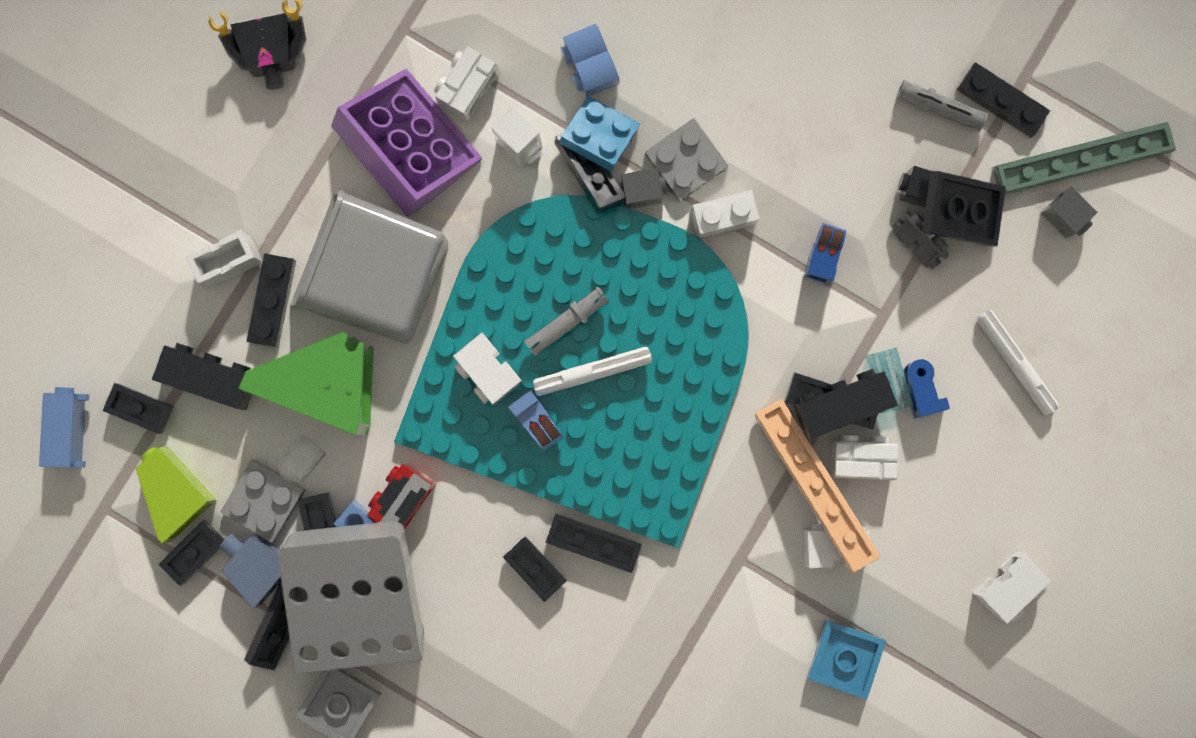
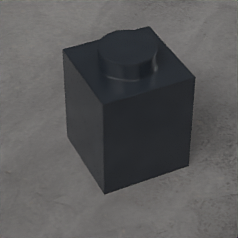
M913 166L907 173H903L898 184V190L901 191L899 200L925 208L931 170Z

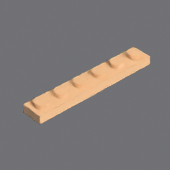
M780 399L756 412V420L850 572L853 574L881 557L784 401Z

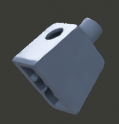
M230 534L219 546L222 551L231 557L222 569V572L254 609L263 604L281 581L278 559L280 548L257 535L249 537L245 543H242L233 534Z

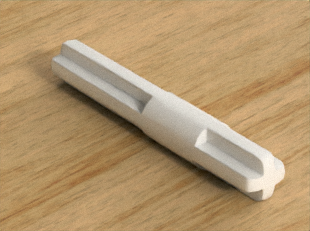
M992 310L982 313L977 318L978 323L1041 412L1044 415L1053 413L1059 408V404L995 313Z
M642 347L537 378L533 381V386L537 396H542L650 364L652 357L648 347Z

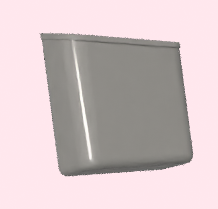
M339 189L332 196L290 306L407 344L414 337L447 251L448 240L442 232L347 194Z
M388 521L305 530L292 533L287 537L278 553L294 663V674L423 660L424 628L421 622L405 529L401 523ZM404 635L411 640L412 645L406 650H401L395 646L394 639L397 636ZM367 639H375L380 644V650L376 653H369L363 648V642ZM337 642L345 643L349 648V653L346 656H337L332 651V645ZM304 646H313L317 650L318 656L312 660L305 659L302 656Z

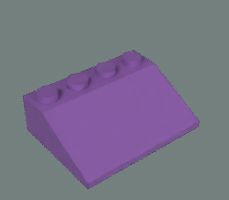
M407 68L339 106L331 124L333 130L407 217L433 201L482 160L480 154Z

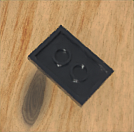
M930 171L922 233L984 246L998 247L1006 187L942 171Z

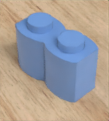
M597 24L563 37L565 46L560 49L566 64L572 63L576 73L572 74V78L578 92L584 90L587 97L620 84L616 67Z

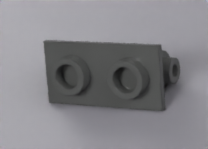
M907 210L903 215L907 220L903 222L899 218L891 226L895 230L893 234L907 248L914 241H917L920 245L912 253L925 267L929 266L933 270L941 263V260L938 258L940 255L945 260L948 258L949 253L946 249L949 246L940 236L922 233L924 219L917 212L912 215Z

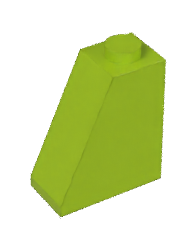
M153 447L142 455L140 459L143 462L135 469L157 538L163 544L172 542L207 510L216 499L169 447Z

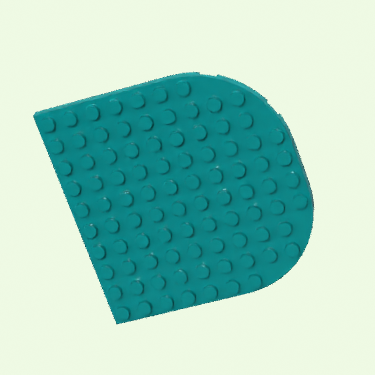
M584 195L552 196L522 205L493 223L475 242L464 259L394 442L679 549L746 364L749 329L747 313L738 285L726 265L709 246L686 230L622 205L598 214L588 197ZM596 287H599L604 293L603 295L609 300V303L587 317L589 321L584 324L583 322L579 323L535 357L531 352V348H528L524 340L530 338L571 308L570 304L572 302H579L594 291ZM481 333L488 338L500 353L496 357L498 362L502 365L506 361L523 381L496 405H493L490 401L484 404L473 390L477 387L476 383L471 377L465 380L454 367L458 363L454 355ZM642 347H648L652 357L650 364L542 396H537L533 381L537 378ZM530 390L564 436V438L545 452L508 408Z

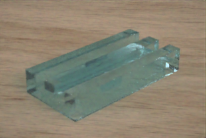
M897 347L866 355L869 370L874 368L875 373L879 372L875 359H879L881 369L886 373L898 404L897 407L881 413L884 414L913 406ZM886 356H890L903 400L901 403L897 399Z

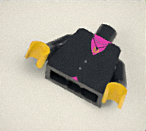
M284 0L282 2L283 14L230 24L232 30L227 28L228 17L224 12H220V16L224 20L223 25H216L211 16L208 23L212 30L220 33L218 37L227 55L242 70L249 71L254 77L264 76L266 89H279L284 86L281 72L295 69V61L300 58L307 41L303 17L299 16V12L303 7L302 0H295L296 10H292L288 6V0Z

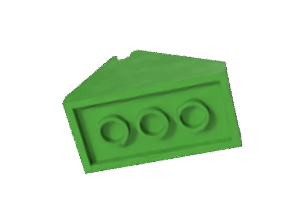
M341 332L246 371L239 389L354 435L366 436L371 425L374 348L369 346L366 354H364L363 342H359L355 337L349 338L347 333Z

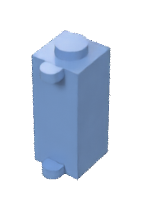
M55 387V393H43L39 467L85 468L86 461H82L85 401H89V394H74L75 388Z

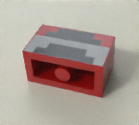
M402 464L400 468L394 466L385 479L389 484L382 493L377 491L368 504L371 510L367 516L377 523L396 521L401 523L404 529H406L436 484L408 464Z

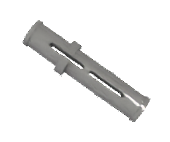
M905 79L897 92L896 98H901L921 106L920 110L925 112L931 110L976 128L979 131L983 128L988 117L987 112L936 93V89L931 87L925 89Z
M596 287L594 291L579 302H572L570 304L571 308L530 338L524 340L528 348H531V352L535 357L579 323L583 322L584 324L589 321L587 317L609 303V300L603 295L604 293L599 287Z

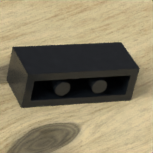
M177 342L175 347L163 346L152 377L153 381L236 409L247 410L252 394L239 389L245 372L250 370L251 367L233 362L232 367L221 364L223 358L206 352L203 357L192 354L194 348Z
M874 368L857 374L858 381L847 384L844 379L828 385L829 392L818 395L815 390L799 396L801 402L793 406L807 439H814L897 407L898 404L885 371L875 373Z

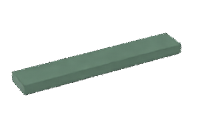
M1164 122L995 165L992 169L997 185L1005 186V195L1172 153L1176 151L1169 123Z

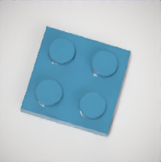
M587 96L562 134L559 144L612 172L637 133L640 123Z
M826 619L807 678L867 700L886 640Z

